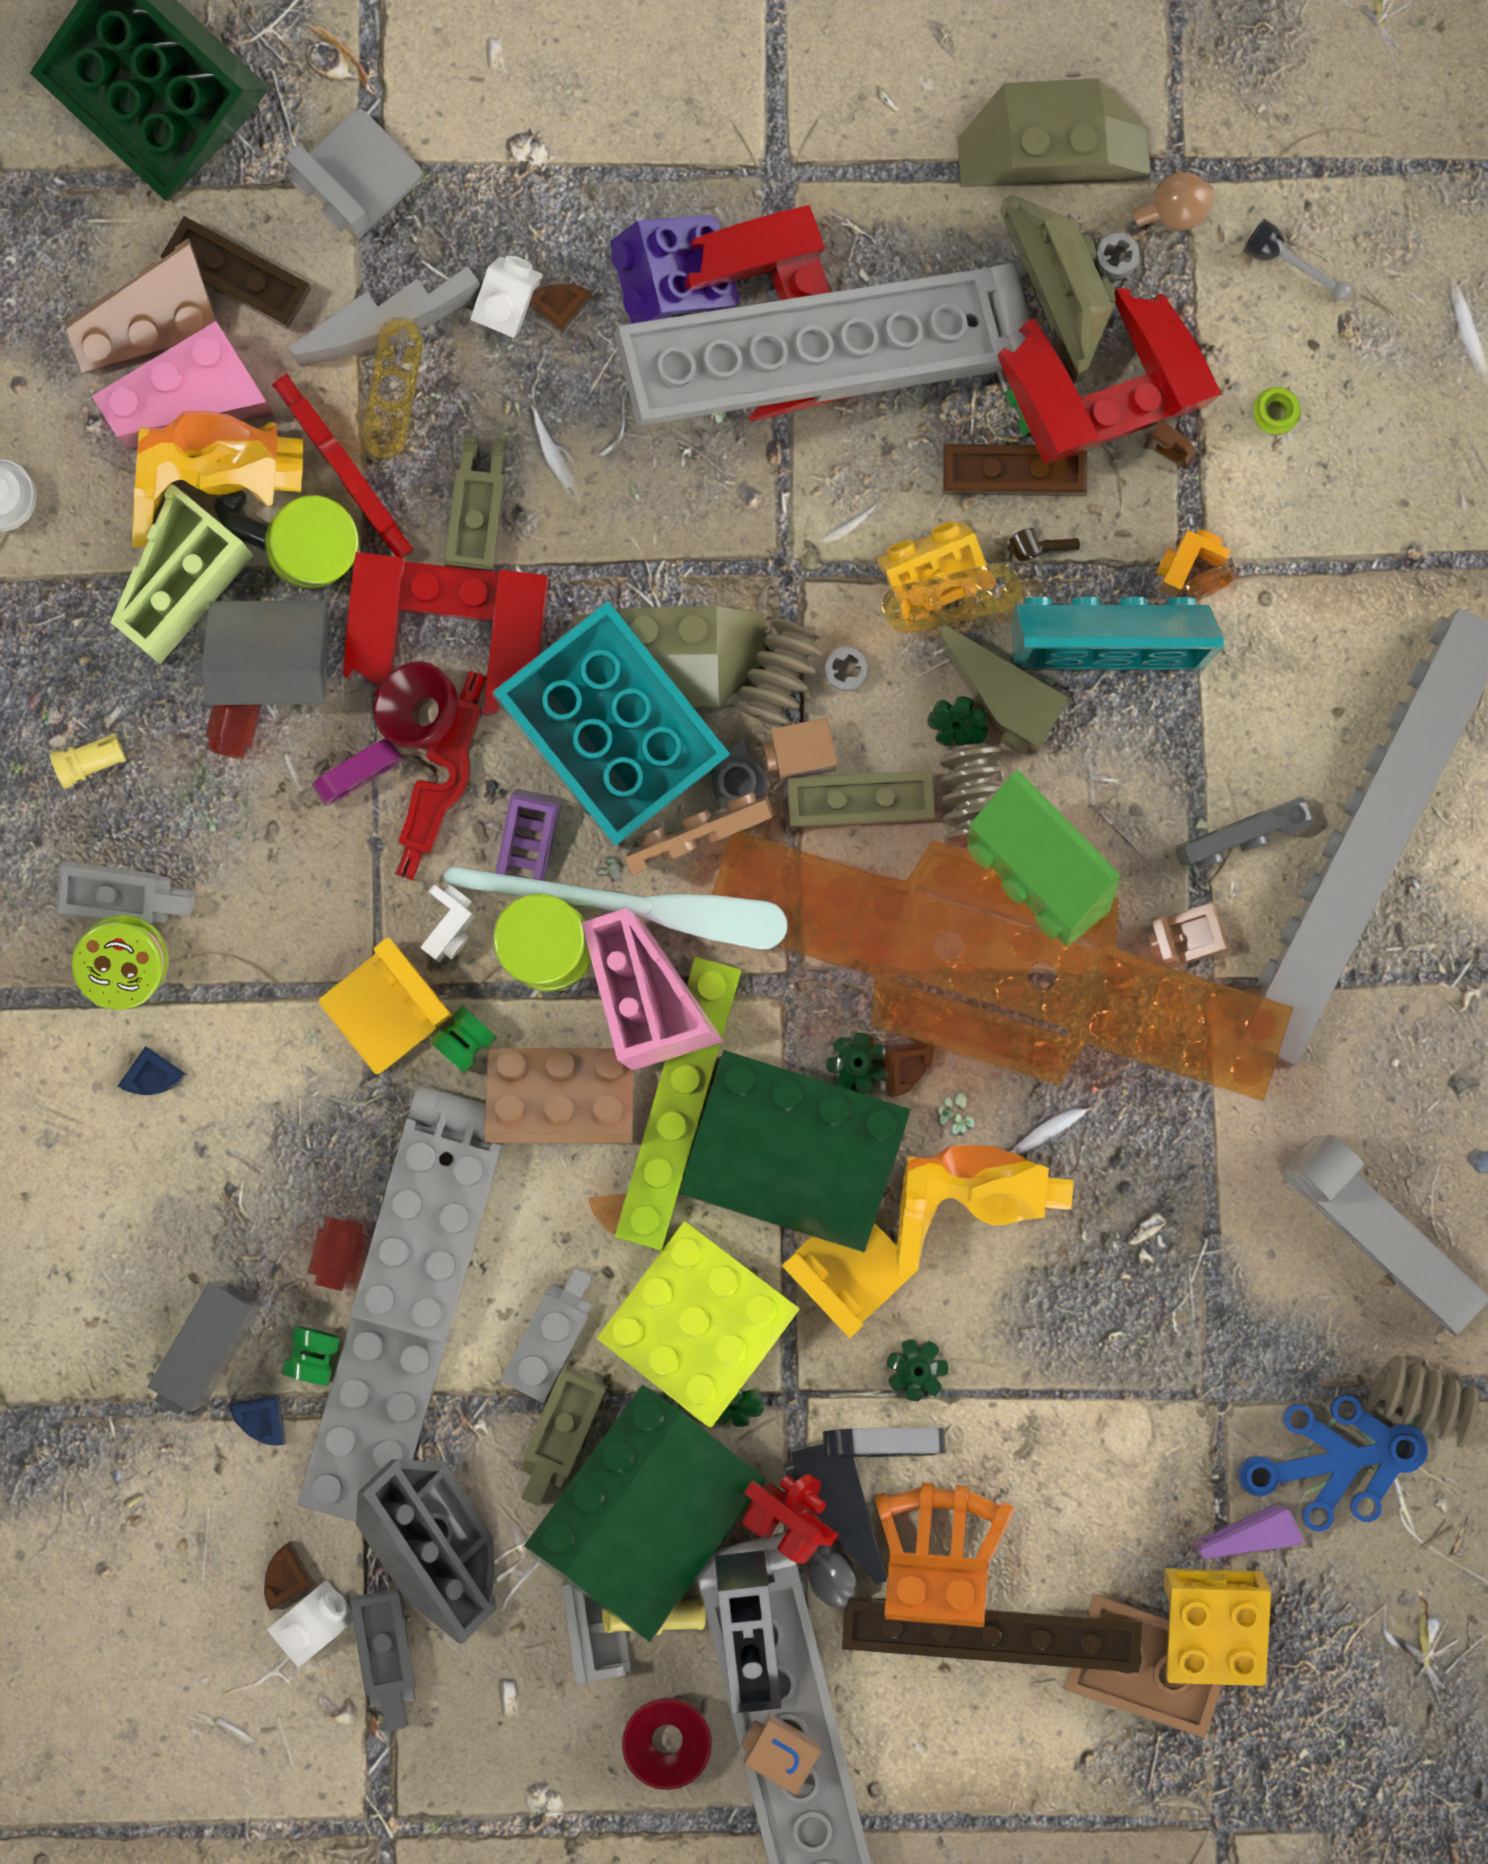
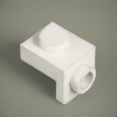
M516 256L499 257L487 268L470 320L515 338L520 332L533 291L540 285L543 274L532 270V264Z
M433 884L428 891L450 910L420 947L439 963L445 955L453 959L469 939V936L464 931L475 918L467 910L472 901L450 884L444 891Z
M324 1581L269 1627L267 1631L299 1668L353 1622L352 1610L343 1596L328 1581Z

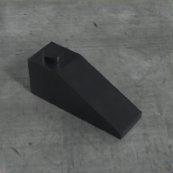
M823 1440L790 1448L793 1460L783 1462L786 1475L791 1476L797 1481L805 1474H812L820 1480L821 1487L817 1496L826 1502V1506L817 1516L821 1521L839 1533L837 1539L877 1584L886 1582L854 1457L825 1458Z
M761 1550L715 1556L717 1588L732 1714L780 1709L782 1707L765 1552Z

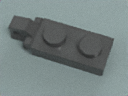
M1297 797L1177 845L1175 850L1181 865L1196 863L1198 870L1225 860L1222 851L1240 845L1242 852L1251 850L1269 842L1267 833L1277 830L1289 836L1295 835L1312 825L1313 820L1304 798Z
M397 1588L350 1597L365 1697L369 1696L371 1707L382 1706L386 1731L406 1728L408 1726L405 1701L416 1699L414 1690L416 1683L401 1592Z

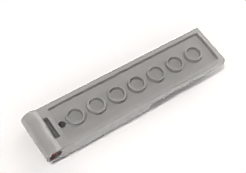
M1008 263L978 270L620 325L614 331V336L637 426L811 397L815 398V402L999 372L1002 370L997 354L1004 347L1014 352L1026 337L1018 330L1031 317L1017 266Z
M418 1085L351 1310L350 1324L297 1506L356 1522L358 1491L391 1459L414 1460L504 1143H485V1103ZM445 1152L453 1155V1162L450 1166H445L442 1163L441 1158Z
M787 1531L773 1534L770 1538L762 1537L719 1548L697 1578L731 1714L732 1709L715 1566V1556L761 1550L765 1552L782 1707L780 1709L732 1714L739 1746L753 1721L756 1720L762 1724L769 1712L820 1742L822 1750L797 1795L745 1766L768 1863L872 1864L797 1564L777 1549ZM740 1747L741 1754H742V1758H743V1762H744V1754L746 1753L747 1750H745V1749H743V1748Z

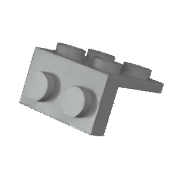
M361 109L353 111L310 153L298 143L285 156L291 173L287 176L290 182L306 198L313 194L324 206L321 212L326 219L340 232L346 228L357 240L422 179L420 166Z

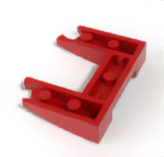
M810 205L741 222L696 237L690 243V248L696 250L703 249L700 273L690 272L687 275L685 282L687 290L700 289L770 273L779 301L831 293L819 259V255L825 250ZM855 396L815 402V398L811 397L757 406L756 410L747 418L754 422Z
M1120 288L1114 291L1115 304L1146 375L1080 397L1063 363L1035 318L1028 320L1018 330L1026 339L1014 352L1004 347L997 354L1044 465L1157 425L1161 420L1165 422L1207 407L1222 394L1191 333L1164 294H1157L1153 301L1131 297L1130 289Z
M355 552L343 676L349 680L355 670L378 685L374 693V697H376L382 682L394 668L401 612L493 623L483 713L489 715L498 713L500 711L495 698L492 696L493 691L540 655L549 589L548 575L499 569V572L408 562L402 557Z

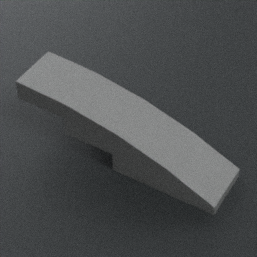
M467 266L429 294L419 280L416 279L380 306L376 305L366 291L288 348L298 365L305 366L349 357L395 342L443 319L478 297L481 289L479 281Z

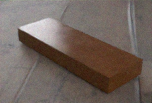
M943 445L942 495L1086 496L1087 450L1044 465L1036 445Z

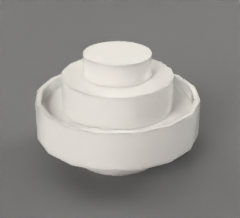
M0 459V531L5 532L16 529L29 520L36 507L37 492L34 481L21 466L10 460Z

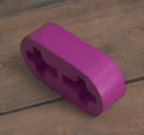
M382 739L320 776L312 783V786L324 806H328L386 773L399 764L403 757L394 743L387 739Z

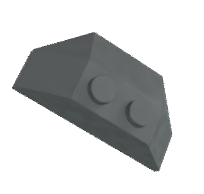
M391 1459L358 1491L356 1526L404 1598L457 1643L463 1644L496 1610L495 1595H492L494 1582L493 1536L445 1463Z

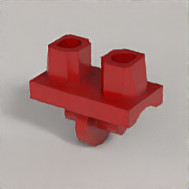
M805 1474L797 1481L791 1476L786 1475L781 1480L780 1487L788 1492V1495L773 1484L762 1487L757 1482L751 1481L744 1492L752 1502L742 1521L743 1525L761 1537L770 1538L781 1521L789 1529L777 1549L795 1563L805 1564L819 1545L832 1546L839 1533L807 1510L809 1508L818 1515L826 1506V1502L817 1496L821 1487L820 1480L812 1474Z

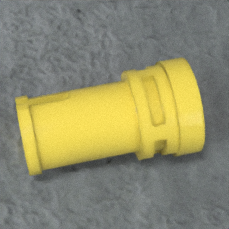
M115 732L74 749L71 746L68 748V751L58 750L49 754L54 770L64 790L77 784V781L80 779L81 781L87 780V775L117 763L126 762V757Z

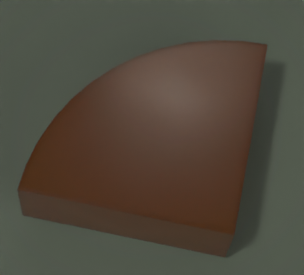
M576 284L543 286L533 291L529 307L563 333L591 300L592 293Z
M1162 420L1146 444L1148 448L1183 469H1188L1196 455L1194 446L1181 433Z
M922 1041L883 1047L886 1095L892 1098L898 1097L914 1088L913 1085L932 1063L934 1043Z
M290 1541L274 1554L266 1571L264 1596L270 1611L314 1584Z

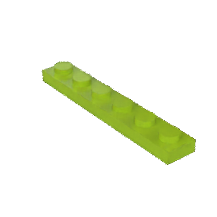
M695 957L687 987L721 1038H723L742 970ZM721 1043L665 1060L615 1238L662 1251Z

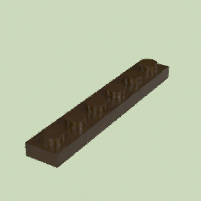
M849 1598L847 1606L844 1607L843 1650L1139 1673L1142 1621L986 1609L984 1627L887 1620L884 1615L886 1601Z

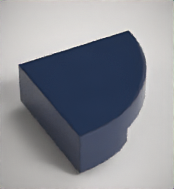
M145 1046L118 1084V1087L134 1094L156 1095L177 1086L187 1076V1073Z
M279 1395L229 1403V1409L235 1423L247 1435L267 1445L279 1446L286 1444Z

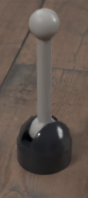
M1265 218L1255 228L1243 248V252L1260 261H1270L1276 257L1282 258L1332 290V295L1337 300H1345L1351 293V287L1347 282H1336L1284 249L1282 232L1276 225Z

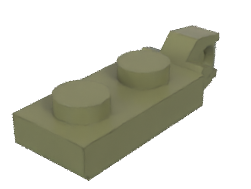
M562 1367L522 1458L525 1460L521 1471L530 1474L531 1477L521 1499L540 1506L550 1483L561 1488L565 1477L568 1478L607 1386Z

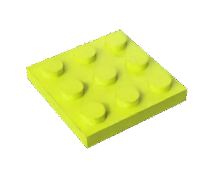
M684 1221L596 1339L701 1422L712 1428L800 1308Z

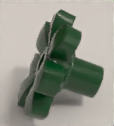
M960 696L956 698L954 706L946 700L937 701L933 712L929 713L927 724L931 729L938 730L935 740L943 746H948L953 739H955L957 746L972 745L973 743L981 744L986 739L988 728L985 726L987 716L982 710H973L974 702L972 699Z
M859 1032L854 1035L852 1044L843 1037L837 1039L833 1043V1049L838 1056L829 1057L826 1060L827 1071L839 1073L838 1078L835 1080V1085L850 1089L852 1084H855L858 1093L866 1094L871 1092V1079L877 1081L885 1079L884 1065L878 1064V1061L883 1059V1045L875 1044L869 1047V1035ZM855 1059L861 1060V1067H856L854 1065Z
M911 1338L903 1341L901 1345L903 1355L893 1352L887 1357L886 1365L897 1371L888 1378L890 1387L893 1390H900L906 1387L905 1396L910 1401H919L922 1397V1390H925L931 1396L937 1395L941 1391L942 1385L936 1377L948 1374V1363L945 1360H935L939 1353L938 1346L931 1341H927L919 1349L914 1339ZM920 1366L922 1368L921 1373L914 1374V1369Z
M742 1386L715 1424H727L730 1418H732L735 1427L748 1426L750 1424V1417H759L764 1411L761 1394L757 1390L743 1391Z

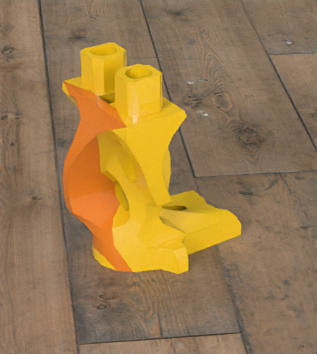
M184 411L168 426L161 428L139 427L131 547L142 548L147 545L148 539L146 537L151 525H155L162 496L168 485L176 480H185L194 487L213 495H227L248 488L259 501L267 506L273 505L274 490L301 492L303 439L277 437V423L270 422L257 429L231 415L212 411Z
M960 1145L947 1147L939 1154L930 1158L907 1156L899 1206V1229L895 1264L898 1267L897 1274L909 1275L918 1271L924 1239L941 1201L950 1198L956 1199L980 1221L989 1225L1000 1226L1023 1220L1044 1218L1045 1208L1071 1210L1074 1180L1049 1178V1168L1035 1164L1015 1153L993 1146Z

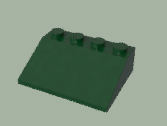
M78 0L30 71V74L165 201H170L238 131L270 88L177 0Z
M723 1050L678 1194L864 1253L911 1109Z
M642 1384L525 1543L524 1547L531 1557L645 1640L651 1642L752 1502L744 1494L750 1482L755 1481L763 1487L767 1480L682 1411Z

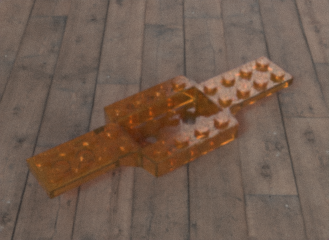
M742 832L734 833L730 837L712 895L768 901L776 904L783 910L787 918L788 927L785 938L776 947L875 978L872 1012L873 1029L1057 1088L1061 1087L1085 1046H1089L1263 1102L1293 1007L1165 967L1118 949L1120 898L1114 897L1110 912L1076 939V941L1092 945V947L1076 942L1066 947L1057 937L1051 939L1042 931L926 895L925 893L1040 929L1035 921L1036 915L1024 902L1021 904L1014 902L1004 891L1001 885L1002 879L990 867L987 869L982 868L972 858L969 851L932 839L908 879L902 881L868 873ZM952 932L962 939L963 951L959 957L954 960H943L937 956L934 950V943L939 935ZM1046 962L1056 969L1058 978L1052 988L1038 990L1030 984L1028 973L1030 968L1036 963ZM902 975L1066 1028L1070 1037L899 983L892 979Z

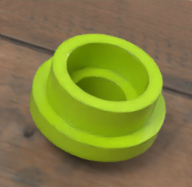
M1283 387L1265 389L1257 396L1252 407V416L1255 424L1260 430L1270 435H1282L1292 430L1299 421L1301 414L1298 398L1290 390ZM1268 406H1280L1284 412L1283 418L1278 420L1271 418L1267 411Z

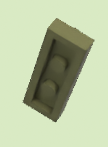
M932 770L787 778L789 828L932 821L935 819Z

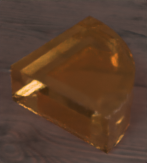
M1225 563L1191 579L1186 589L1190 596L1196 598V601L1199 602L1234 583L1236 577L1228 563Z
M627 1193L589 1197V1204L594 1216L610 1233L616 1234Z

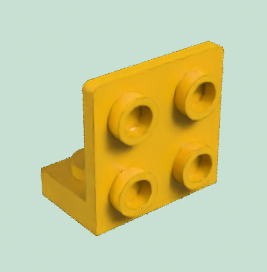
M390 937L385 938L373 948L376 954L319 998V1004L377 1075L382 1074L453 1016Z
M875 1222L864 1253L811 1236L781 1264L849 1338L864 1326L863 1322L916 1273L914 1272L909 1275L897 1274L898 1267L895 1266L897 1246Z
M1165 1568L1164 1589L1170 1604L1166 1666L1168 1682L1182 1684L1264 1685L1267 1674L1271 1590L1263 1571Z

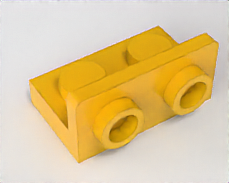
M949 521L942 523L930 531L931 535L915 542L912 540L897 542L887 548V554L876 559L880 569L887 578L899 613L905 622L993 585L975 532L965 522Z

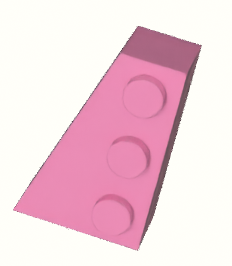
M217 321L92 395L116 437L126 449L138 446L139 427L161 428L168 426L184 411H212L231 415L239 420L256 416L262 418L274 415Z
M624 908L581 922L617 1061L633 1071L724 1042L642 919L630 909Z

